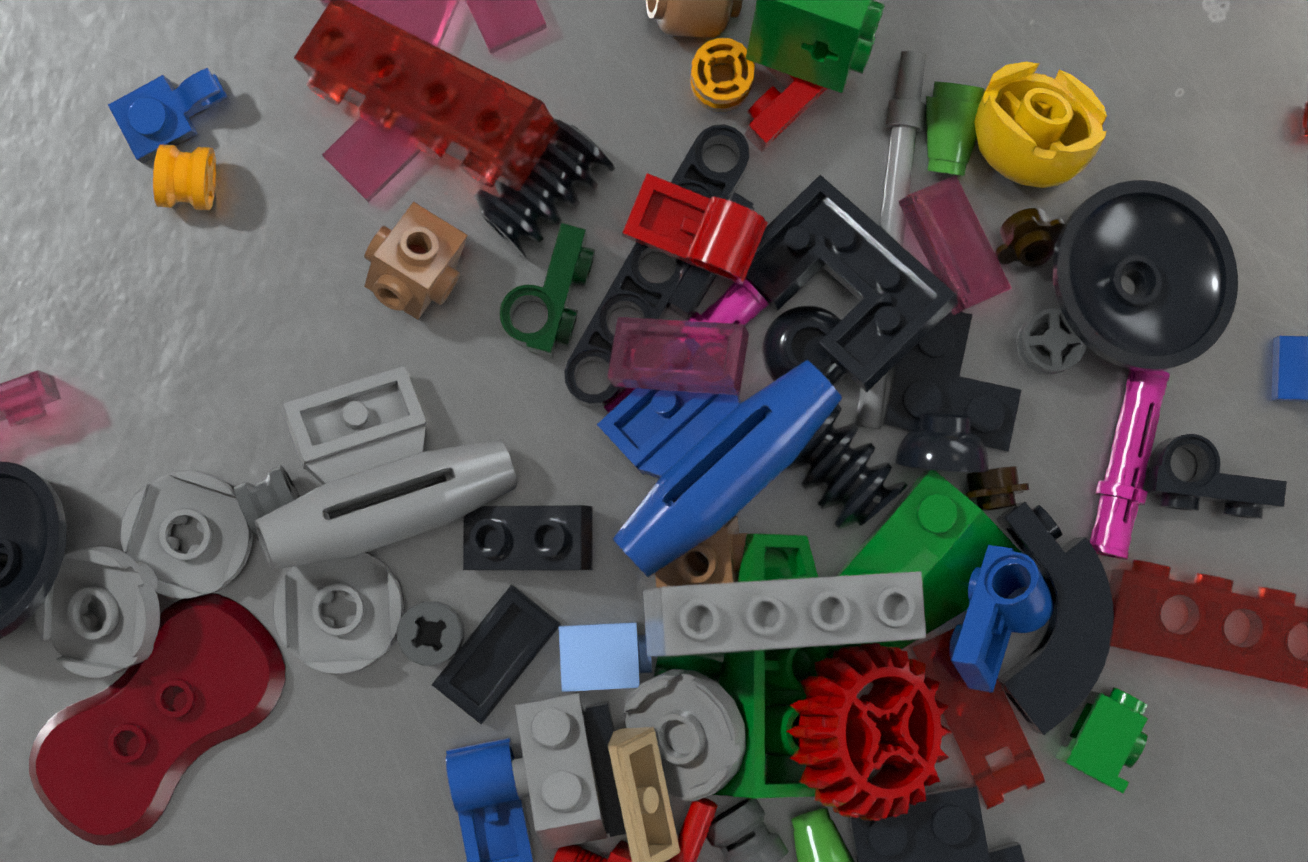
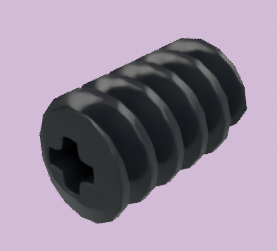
M552 118L546 124L548 134L553 143L538 136H534L528 142L535 161L520 154H516L510 159L517 179L498 171L492 177L499 196L497 197L481 189L474 195L484 220L509 247L523 258L526 255L519 242V238L522 235L538 243L544 239L537 224V220L540 217L556 225L562 222L554 204L558 199L574 207L580 204L572 186L573 184L579 182L594 190L598 184L590 168L596 164L610 172L615 169L610 159L586 134L576 126L569 125L555 118Z
M839 404L787 469L790 471L804 465L810 467L801 486L805 490L822 484L827 487L818 505L823 510L841 503L843 509L835 521L836 527L841 529L855 523L862 526L893 501L908 485L903 481L888 487L883 485L892 466L888 462L870 468L867 466L875 450V446L872 443L851 448L850 444L859 428L855 423L837 429L834 428L833 425L842 410Z

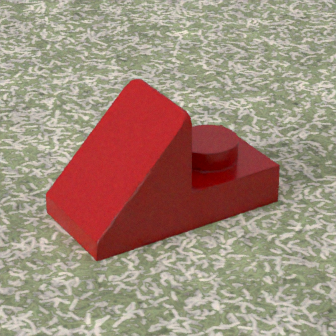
M764 66L786 89L780 93L773 85L748 109L747 113L753 121L748 125L744 135L762 153L828 88Z

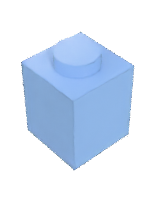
M637 621L559 626L562 692L638 688L640 686L639 673H652L651 657H647L646 634L637 635Z

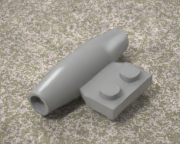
M403 365L283 403V414L303 469H306L322 486L256 519L255 526L264 556L271 570L349 558L448 525L512 491L517 487V480L512 460L501 440L423 451L427 422L406 367Z

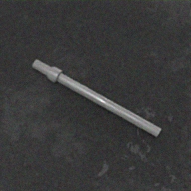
M918 51L901 52L896 98L889 100L886 127L892 129L880 227L902 247L916 134L924 129L926 104L920 102L926 54ZM888 372L868 392H865L860 387L856 420L858 427L881 429Z

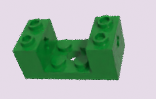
M757 0L746 60L843 93L850 72L854 71L863 74L876 39L874 36L885 4L874 0Z

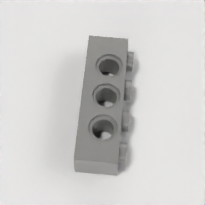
M921 572L671 586L643 590L647 657L926 639Z

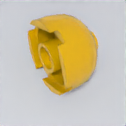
M1026 61L1007 64L993 73L977 110L974 124L979 151L993 169L1010 181L1020 185L1039 188L1061 185L1083 171L1095 157L1107 130L1103 131L1102 127L1107 117L1105 107L1092 89L1067 72L1059 69L1056 77L1052 78L1045 74L1035 73L1040 63Z

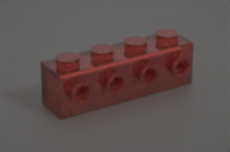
M346 0L330 1L294 56L296 62L310 77L306 84L307 87L319 97L336 106H339L343 99L359 107L357 113L363 119L382 131L390 132L393 126L402 129L410 134L408 140L415 147L435 159L440 160L444 153L462 161L460 168L465 173L489 187H493L498 180L519 191L559 128L543 101Z

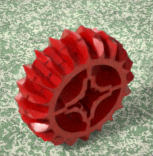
M862 643L860 647H843L840 650H834L833 658H824L822 661L815 662L817 676H809L807 679L800 681L807 696L806 699L798 700L790 705L800 714L799 725L786 731L799 739L800 748L790 759L798 764L806 765L800 782L809 788H816L815 801L821 802L824 806L833 807V811L843 817H860L861 820L880 821L881 818L887 819L888 816L897 817L901 814H908L909 803L915 805L918 802L926 801L924 786H931L941 782L934 768L935 764L949 759L948 755L940 748L941 739L953 732L941 725L940 716L949 705L934 699L940 682L930 677H924L926 663L918 662L916 659H909L907 651L897 647H881L879 643ZM872 682L874 686L870 693L862 695L858 699L856 697L867 684ZM883 764L884 766L879 773L867 781L872 770H879Z

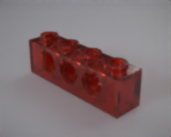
M1134 559L1131 571L1112 569L1109 585L1113 600L1114 621L1109 643L1110 647L1308 689V653L1298 659L1291 653L1288 647L1289 633L1296 625L1302 623L1308 628V608L1295 606L1297 594L1258 586L1256 597L1233 593L1234 580L1195 573L1193 584L1169 579L1171 567ZM1173 596L1182 599L1188 609L1186 624L1176 632L1169 631L1161 619L1163 604ZM1239 609L1249 619L1250 633L1243 643L1235 646L1227 639L1224 625L1227 617L1233 611Z

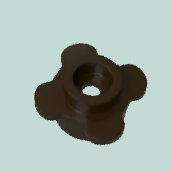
M1027 208L1014 213L1006 219L1000 229V236L1004 244L1000 245L995 251L998 262L1006 265L1016 261L1030 267L1043 265L1054 254L1055 244L1065 221L1063 219L1050 221L1046 212L1039 208Z
M1017 466L989 469L986 472L966 474L969 492H966L964 495L971 501L977 500V506L983 511L1017 506L1015 494L1024 493V491L1030 489L1029 483H1019Z

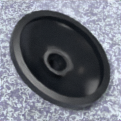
M1131 180L1108 186L1086 199L1074 210L1064 224L1056 243L1053 258V282L1060 309L1078 338L1094 353L1113 364L1137 371H1162L1175 368L1194 360L1209 350L1217 342L1230 322L1238 293V271L1232 246L1224 229L1214 215L1201 202L1179 188L1148 180ZM1123 275L1128 276L1133 281L1135 286L1134 294H1129L1123 289L1121 284Z
M1 461L0 639L26 622L50 592L62 565L67 536L64 509L52 486L44 478L27 467Z

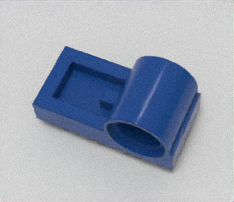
M988 545L982 566L976 567L971 574L968 586L970 603L963 624H958L952 633L949 652L952 663L968 688L993 693L1011 633H1030L1043 627L1053 614L1054 598L1037 565L1029 556L1014 552L1013 548ZM1028 587L1022 595L1007 599L1013 591Z
M511 737L448 749L446 751L448 782L453 805L459 816L467 862H535L523 798L518 797L514 780L512 760L515 759Z

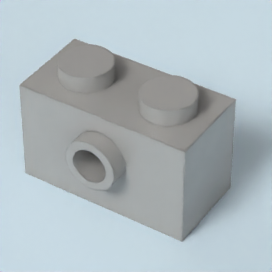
M579 693L515 705L523 758L512 760L514 780L518 797H530L535 832L543 850L607 838L584 720V708Z

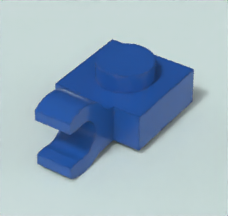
M206 68L185 79L175 90L170 80L162 75L113 101L108 106L136 160L145 163L156 156L157 148L160 144L177 146L197 135L198 133L189 117L220 103L228 96L217 75H212L210 70Z

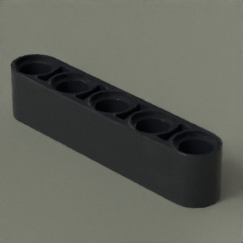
M725 124L712 125L704 129L695 139L671 183L708 198L719 197L730 201L745 175L750 157L749 144L744 135L736 128ZM714 144H723L734 150L738 163L733 169L718 173L710 170L705 165L702 159L703 152ZM635 243L565 367V384L572 398L580 405L589 408L603 407L620 393L668 310L669 300L691 264L669 256L675 264V272L671 278L663 283L647 281L639 271L640 262L646 255L659 251L640 243ZM629 306L641 313L644 325L636 336L622 339L610 332L607 321L609 315L615 309ZM589 361L602 362L612 372V380L609 387L599 394L585 393L576 384L578 369Z

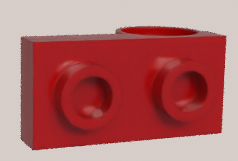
M647 173L622 232V237L743 285L768 222L757 212L740 204L719 197L708 198Z

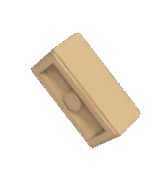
M654 727L619 729L613 732L608 748L632 862H665L679 854L680 849Z

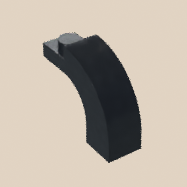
M1026 502L1016 503L1017 506L1010 507L996 520L1021 552L1029 556L1037 565L1054 598V611L1035 648L1025 658L1000 676L996 684L1031 729L1036 733L1045 735L1079 707L1098 681L1111 646L1114 621L1113 600L1104 567L1086 537L1074 538L1061 548L1056 540L1063 535L1062 531L1048 512L1040 505L1031 509Z

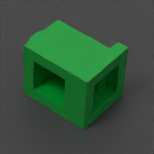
M1116 687L1112 688L1109 696L1091 691L1055 758L1124 794L1129 782L1118 775L1123 766L1131 768L1144 750L1148 734L1142 732L1148 718L1143 716L1148 705Z

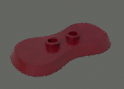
M212 593L196 598H184L170 605L160 614L157 637L154 642L153 651L148 659L129 667L123 675L105 690L60 710L39 731L29 756V775L33 787L44 806L67 830L82 840L95 845L113 846L125 843L148 831L165 811L184 772L200 755L211 747L248 732L266 719L274 709L285 683V663L274 638L250 611L234 600L220 594Z

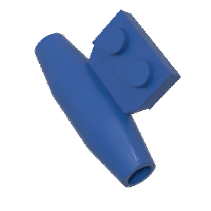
M691 337L597 424L643 475L646 474L659 478L613 538L617 545L647 577L652 576L716 534L794 462L842 400L841 395L808 360L804 361L741 403L739 387L734 380Z

